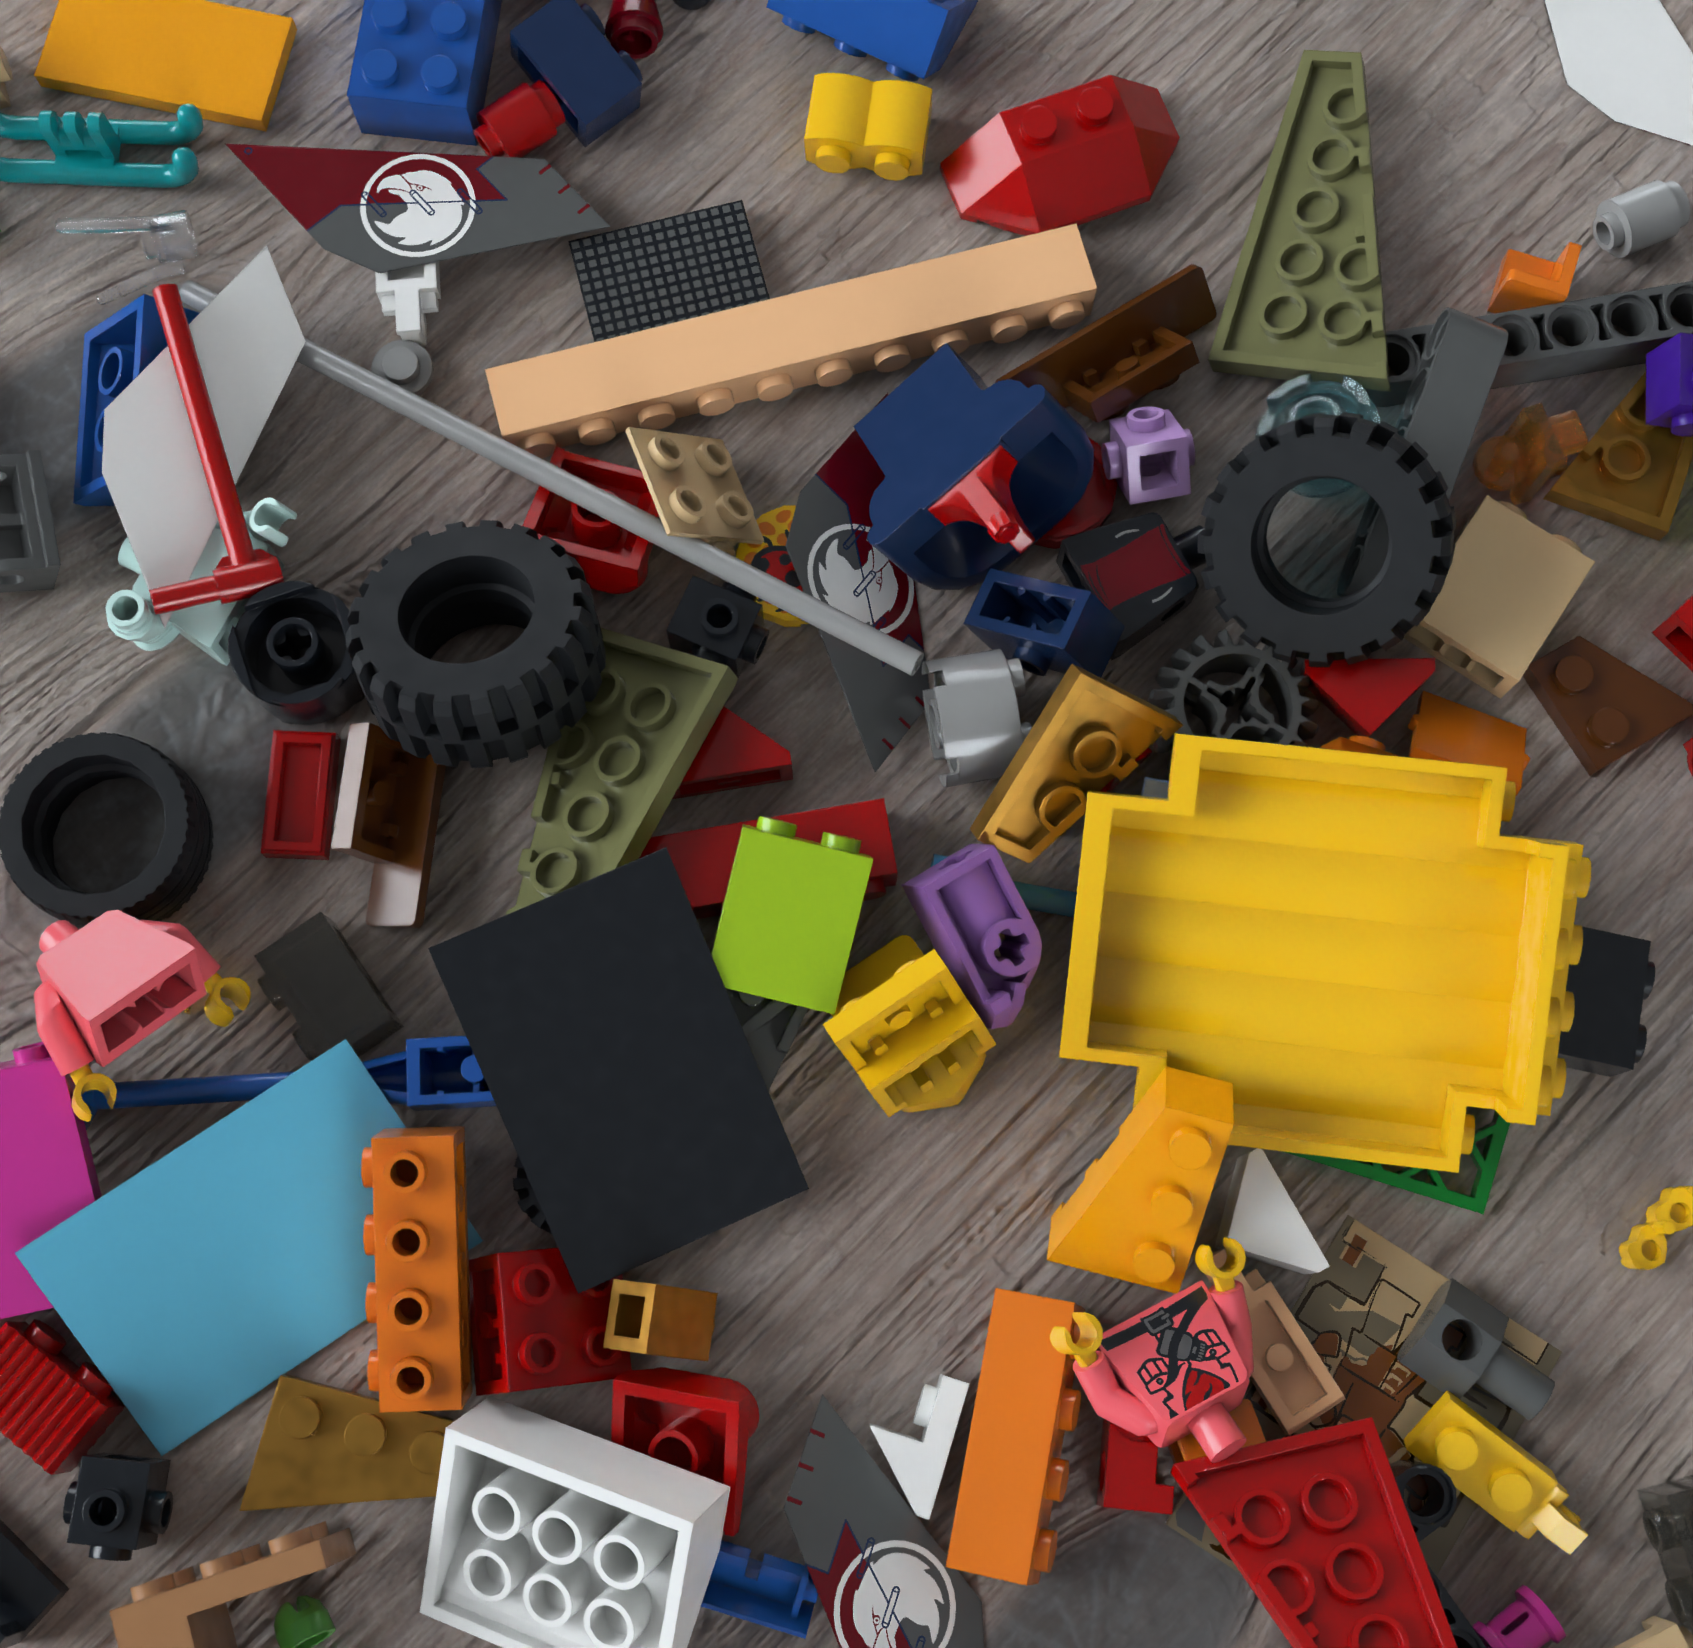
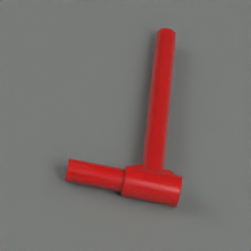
M176 284L159 285L152 290L228 556L221 558L215 570H212L213 575L150 589L149 593L156 615L218 600L223 605L248 599L268 586L284 582L277 556H273L262 549H253Z

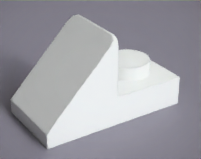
M942 1374L939 1376L936 1387L924 1384L919 1398L913 1424L924 1427L921 1439L872 1423L869 1424L915 1515L928 1520L931 1516L969 1387L967 1382Z

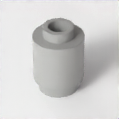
M1654 180L1602 201L1597 208L1596 218L1593 221L1595 240L1603 250L1608 251L1617 258H1624L1676 236L1680 228L1688 223L1691 213L1689 199L1684 189L1674 181L1664 183Z

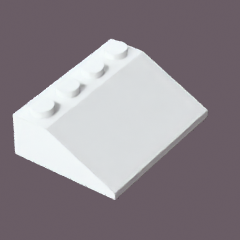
M489 1396L445 1429L420 1613L502 1648H687L720 1550L731 1487Z

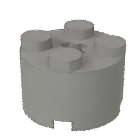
M993 649L923 661L922 675L934 673V688L922 690L934 760L946 758L950 773L938 775L942 786L945 788L1001 778L1032 728L1030 722L1020 723L1016 697L1025 696V679L1019 658L1006 660L1001 649Z

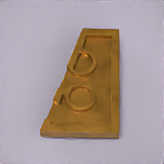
M1646 371L1543 499L1660 541L1669 532L1692 461L1693 436H1677L1671 433V428L1646 425Z
M1072 663L971 825L970 831L978 841L995 845L996 849L1030 864L1085 814L1088 790L1100 791L1115 777L1122 781L1139 766L1135 759L1160 736L1168 740L1183 724L1174 715Z
M280 1375L239 1511L435 1497L445 1429L455 1419L425 1411L379 1413V1399L290 1375Z

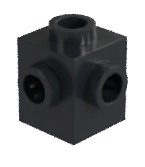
M693 575L666 629L670 648L727 665L739 678L746 662L754 665L757 663L768 640L769 630L763 627L762 604L756 602V596L729 582H724L722 587Z
M105 1452L82 1456L78 1481L71 1483L64 1501L63 1520L65 1524H70L67 1543L90 1545L88 1557L110 1561H129L132 1559L133 1550L157 1544L158 1534L165 1533L172 1515L173 1495L171 1491H166L171 1460Z

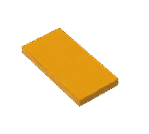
M59 0L34 76L41 87L177 114L178 108L181 105L190 103L200 110L202 118L205 120L267 132L296 36L297 27L291 17L205 0Z

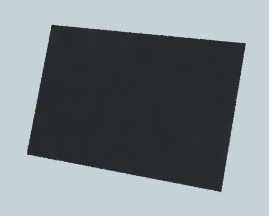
M667 847L428 948L578 1294L809 1189Z

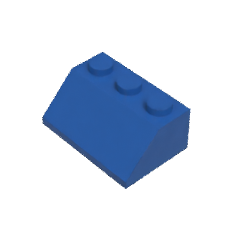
M768 0L766 7L782 14V22L794 30L813 34L817 30L834 38V46L840 51L856 57H866L867 54L887 62L886 70L891 74L908 81H918L919 77L926 79L942 68L978 0Z
M143 294L84 335L74 504L82 506H115L102 475L104 409L168 346L156 303L152 296ZM184 308L188 324H190L199 312Z

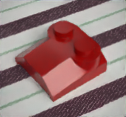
M556 446L550 460L551 464L660 518L641 470L567 452L565 448ZM539 485L522 526L537 531L539 539L545 535L565 547L566 554L574 557L584 570L586 581L591 589L611 594H624L639 588L644 583L648 575V558L653 543Z
M666 1367L628 1370L613 1379L611 1442L730 1486L723 1531L724 1535L734 1537L740 1528L748 1439L755 1433L759 1423V1408L753 1394L743 1384L732 1379Z

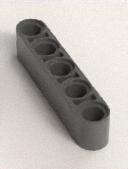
M1450 307L1442 311L1430 332L1395 428L1399 429L1398 434L1411 444L1416 441L1429 454L1426 459L1435 472H1441L1448 486L1446 491L1448 500L1452 494L1508 341L1507 329ZM1369 496L1338 581L1337 595L1340 597L1353 594L1369 584L1380 572L1387 556L1389 546L1387 522L1381 508L1371 496Z

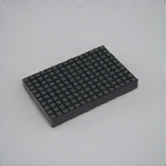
M742 200L568 241L594 342L770 299Z

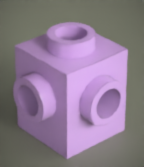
M1152 406L1139 407L1129 411L1125 417L1109 419L1110 442L1102 443L1101 448L1103 468L1108 480H1117L1118 486L1130 505L1191 494L1190 466L1195 463L1193 437L1188 428L1183 429L1169 409L1163 410Z

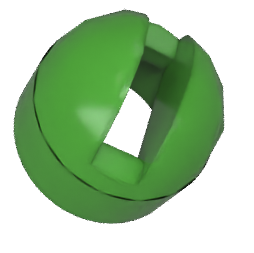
M308 1595L297 1597L298 1613L289 1602H285L275 1615L274 1630L280 1648H312L336 1631L325 1606L320 1600Z

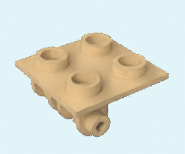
M628 427L625 430L667 536L701 539L732 556L735 555L733 547L738 542L762 544L764 542L754 517L753 508L747 500L732 464L731 455L722 439Z

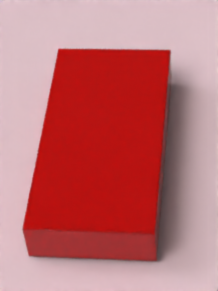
M273 730L261 854L266 858L329 860L341 738L337 733Z

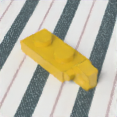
M1446 1391L1403 1439L1406 1450L1423 1463L1441 1468L1451 1478L1454 1486L1512 1532L1516 1530L1520 1535L1529 1540L1539 1530L1545 1538L1569 1555L1588 1536V1533L1582 1529L1579 1523L1581 1521L1580 1517L1562 1504L1569 1494L1558 1483L1554 1472L1450 1391Z

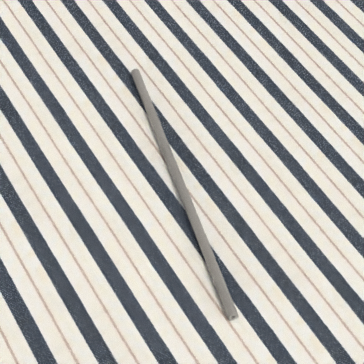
M192 280L186 281L179 291L182 303L200 312L218 295V293ZM304 338L306 342L296 360L297 362L910 676H913L919 669L924 657L923 652L701 539L667 536L660 518Z

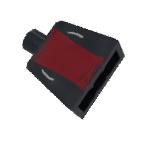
M1150 512L1079 533L1062 540L1056 563L1069 586L1091 591L1125 626L1110 658L1111 660L1127 652L1192 602L1199 588L1197 578L1192 570L1206 563L1205 554L1198 553V533L1204 527L1198 525L1173 538L1162 517L1158 513Z

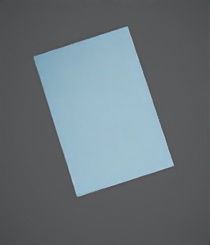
M346 1039L15 1252L20 1262L161 1456L278 1379L280 1375H284L367 1319L365 1310L366 1289L369 1282H375V1255L367 1256L365 1254L363 1228L366 1215L373 1214V1188H364L362 1183V1152L364 1147H371V1138L383 1129L406 1127ZM467 1218L469 1251L483 1240Z

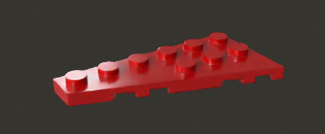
M1372 1417L1242 1447L1231 1456L1217 1463H1212L1208 1456L1173 1464L1170 1473L1293 1648H1458Z

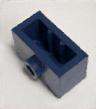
M552 0L510 30L511 56L532 83L541 80L547 85L564 112L565 124L582 145L587 147L640 107L641 81L643 78L631 56L624 50L617 53L604 37V26L589 5L584 3L579 6L575 0Z
M992 568L989 569L963 623L992 650L1001 649L1007 659L1019 658L1022 669L1039 676H1045L1048 670L1065 674L1073 663L1100 678L1125 628L1117 617L1091 591Z

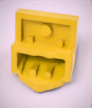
M908 935L896 937L845 972L835 1015L831 1014L833 1018L823 1024L835 1045L857 1072L870 1094L889 1118L900 1110L903 1112H918L959 1104L984 1064L986 1051L997 1045L936 950L933 949L924 955L914 939Z

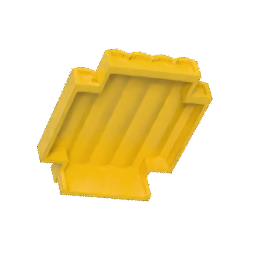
M1174 733L1167 798L1088 790L1059 1058L1137 1067L1133 1109L1166 1066L1233 1083L1234 1126L1227 1145L1459 1173L1461 1154H1471L1475 1137L1474 1115L1466 1114L1467 1106L1494 1109L1506 1122L1535 1126L1537 1115L1550 1116L1552 1099H1560L1563 1096L1566 1083V1062L1564 1058H1558L1561 1031L1569 1032L1574 1018L1573 992L1566 991L1569 965H1577L1582 953L1583 930L1581 925L1574 924L1577 897L1585 898L1589 891L1590 858L1582 857L1584 845L1576 842L1500 834L1501 821L1510 822L1512 819L1516 798L1515 782L1506 781L1508 769L1506 767Z

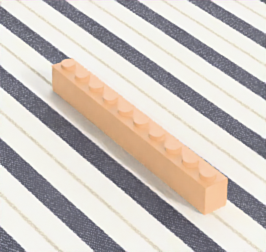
M1076 223L485 369L502 438L543 459L552 455L556 446L565 447L577 443L584 445L603 444L612 440L617 433L625 432L628 427L659 430L670 426L677 418L697 413L704 416H715L729 411L737 403L757 398L762 401H776L790 395L794 389L814 384L823 387L836 386L846 382L854 374L877 369L879 372L896 371L908 365L911 360L933 355L945 343H948L960 354L970 345L993 340L995 343H1008L1021 338L1027 331L1050 325L1054 329L1068 328L1078 324L1086 316L1091 315L1097 285Z

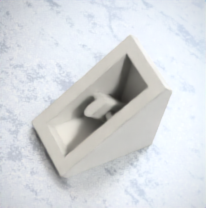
M1256 1148L1238 1157L1215 1248L1223 1249V1238L1226 1237L1238 1241L1242 1245L1247 1258L1304 1275L1319 1273L1328 1268L1330 1265L1264 1151Z

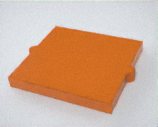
M1423 690L1418 699L1416 714L1412 716L1408 724V728L1413 731L1409 757L1508 768L1506 781L1515 782L1517 796L1522 787L1523 771L1530 761V757L1525 754L1527 729Z

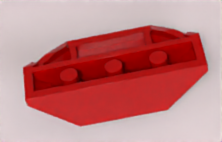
M1108 75L999 112L940 163V171L961 219L975 223L979 220L996 228L1027 236L1076 223L1079 226L1150 201L1179 143L1180 137L1157 88L1114 75Z

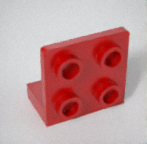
M558 1248L502 1252L469 1259L470 1320L476 1396L612 1380L624 1371L632 1370L630 1352L603 1348L613 1279L623 1280V1274L578 1294Z

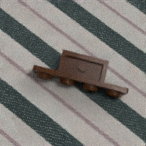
M1195 264L1189 265L998 378L996 382L1012 379L1020 381L1027 388L1040 384L1064 408L1069 406L1096 423L1122 415L1128 410L1131 403L1153 390L1163 389L1174 384L1179 379L1181 373L1200 363L1193 341L1185 337L1213 321L1217 315L1203 269Z
M370 722L352 723L349 727L331 849L374 863L366 914V924L368 926L378 929L420 928L424 922L446 765L434 763L431 753L424 759L403 750L400 742L391 740L379 726Z

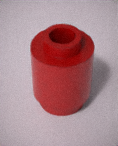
M538 80L530 86L523 82L477 112L476 117L480 126L474 129L473 132L487 156L523 158L557 135L556 128L565 123L566 118L557 99L543 81Z

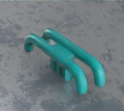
M190 103L183 104L178 108V120L107 119L103 112H89L87 118H83L80 112L65 111L63 117H59L55 111L41 110L39 116H18L0 112L1 138L46 141L56 155L55 160L0 157V181L10 183L142 188L181 187L191 183L199 172L197 157L191 149L187 147L177 148L172 154L173 163L170 164L119 162L121 144L183 145L192 142L203 131L202 114L194 104Z

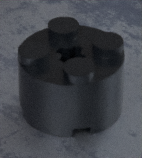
M287 581L262 589L253 595L243 606L245 612L240 617L236 627L232 625L228 637V655L237 678L267 711L285 723L319 724L337 718L365 698L347 651L345 634L350 627L347 621L349 609L342 600L334 594L315 587L313 584L302 581ZM310 647L307 650H305V656L301 658L299 651L303 648Z

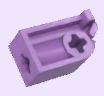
M971 843L902 884V887L936 952L951 972L962 992L986 1028L995 1029L1011 1025L1024 1004L1026 988L1028 989L1040 964L1042 940L1039 930L995 845ZM998 934H1004L1005 940L1001 942ZM996 949H999L1000 957L995 956L994 951Z

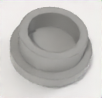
M396 340L384 345L376 353L371 366L373 373L418 396L426 391L434 374L433 363L426 349L410 340Z

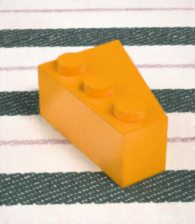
M1166 1066L1119 1127V1135L1100 1160L1096 1158L1085 1172L1083 1182L1066 1204L1062 1202L1051 1216L1047 1261L1175 1294L1178 1293L1234 1126L1233 1083Z

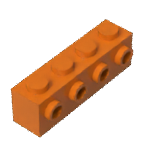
M465 1126L383 1129L371 1138V1147H364L361 1159L364 1188H373V1214L366 1215L363 1228L365 1254L367 1256L375 1255V1282L368 1283L365 1298L367 1322L377 1323V1349L371 1350L368 1358L367 1377L369 1390L379 1391V1413L462 1410L473 1393Z
M995 1288L945 1566L947 1568L1026 1586L1039 1584L1041 1572L1050 1573L1052 1570L1058 1535L1056 1530L1048 1528L1053 1501L1062 1502L1067 1488L1069 1460L1061 1459L1060 1457L1065 1430L1074 1432L1077 1425L1081 1405V1391L1072 1389L1075 1374L1073 1363L1076 1360L1074 1355L1058 1352L1051 1344L1050 1334L1055 1326L1065 1327L1070 1333L1073 1343L1076 1344L1079 1341L1080 1328L1074 1321L1072 1314L1073 1312H1085V1308L1077 1303Z

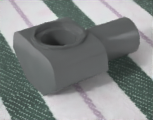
M1453 1278L1442 1284L1434 1294L1397 1355V1359L1401 1364L1443 1393L1450 1391L1460 1399L1476 1383L1528 1420L1534 1418L1543 1409L1555 1387V1382L1501 1344L1509 1317ZM1452 1321L1458 1323L1463 1328L1467 1338L1464 1352L1456 1359L1446 1352L1442 1343L1444 1329Z

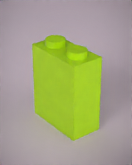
M759 816L756 827L742 825L711 950L712 958L727 989L835 1015L873 858L870 855L859 853L861 840L823 831L821 843L795 837L798 826L796 824Z

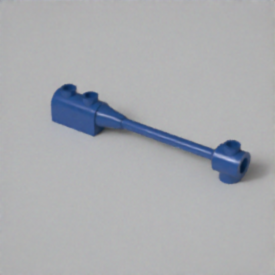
M466 1036L406 1039V1051L362 1061L390 1104L408 1106L415 1111L496 1106ZM293 1072L114 1082L117 1094L113 1109L250 1101ZM88 1090L81 1095L92 1114L91 1121H84L86 1130L91 1125L98 1110L111 1109L107 1103L106 1096L98 1090Z

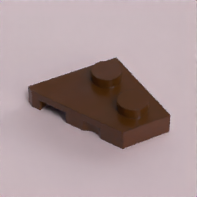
M1577 636L1532 662L1523 674V678L1589 776L1693 715L1692 703L1581 636Z

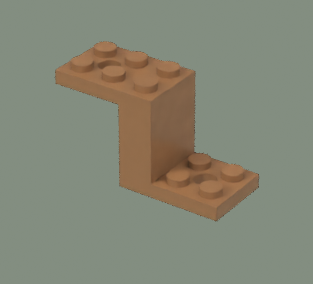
M326 1521L268 1541L271 1551L270 1555L263 1557L259 1543L199 1564L202 1578L196 1579L192 1566L131 1587L130 1591L133 1602L109 1611L118 1648H238L226 1602L323 1570L356 1555L350 1528L329 1534Z

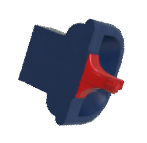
M945 343L854 426L885 475L884 480L874 491L870 501L869 516L873 526L867 534V540L914 581L934 590H961L983 583L990 568L1000 571L1007 568L1067 516L1082 499L1093 475L1094 448L1084 428L1045 387L1036 384L1027 388L1020 381L1012 379L998 381L987 387L981 377L948 343Z

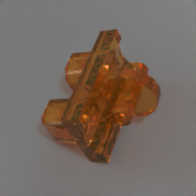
M1542 402L1523 408L1503 436H1495L1484 441L1477 450L1472 463L1474 474L1489 489L1497 491L1511 489L1509 497L1513 505L1530 501L1548 479L1559 476L1568 467V455L1581 452L1588 444L1587 435L1577 412L1573 409L1547 417Z

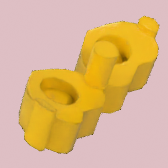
M1693 1186L1664 1188L1660 1193L1659 1201L1647 1207L1646 1222L1633 1226L1628 1240L1622 1242L1619 1246V1253L1622 1258L1620 1262L1624 1267L1650 1270L1665 1263L1667 1241L1664 1234L1670 1235L1693 1226Z

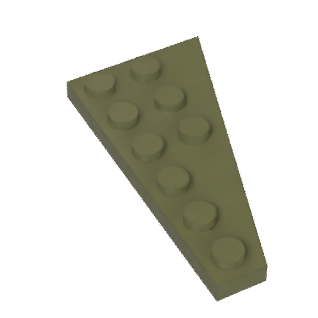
M1303 51L1209 354L1208 361L1213 372L1391 392L1366 75L1361 52Z
M601 628L606 651V666L600 673L602 684L595 699L592 702L585 701L587 712L573 728L565 725L560 729L562 737L548 747L531 813V818L537 823L530 849H522L517 868L523 879L516 906L508 910L506 915L639 859L738 681V677L729 666Z

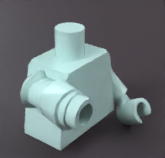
M271 497L259 501L252 511H243L253 549H262L273 556H277L272 547L263 541L269 540L277 546H285L289 538L281 533L279 529L286 520H295L297 513ZM218 521L189 580L213 575L212 570H215L221 558L228 556ZM126 537L119 550V565L140 575L134 583L132 590H120L108 599L106 616L109 628L116 636L133 641L139 648L145 651L163 649L181 634L215 660L228 666L230 662L228 637L232 625L236 627L240 617L245 612L243 606L250 598L223 605L218 600L175 610L164 629L159 614H155L149 589L129 539ZM277 556L282 571L284 568V564Z

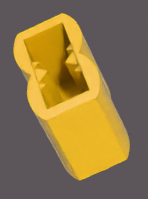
M842 73L816 74L814 76L804 136L806 161L814 163L821 170L830 173H844L849 169L866 168L874 171L881 178L894 181L903 180L908 176L922 175L932 114V89L908 81L881 80L873 82L859 76Z

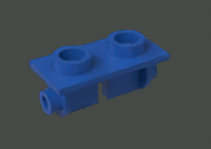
M721 1540L720 1550L701 1607L805 1639L814 1604L818 1597L806 1563L801 1565L766 1553L764 1554L763 1561H759L749 1557L751 1549Z

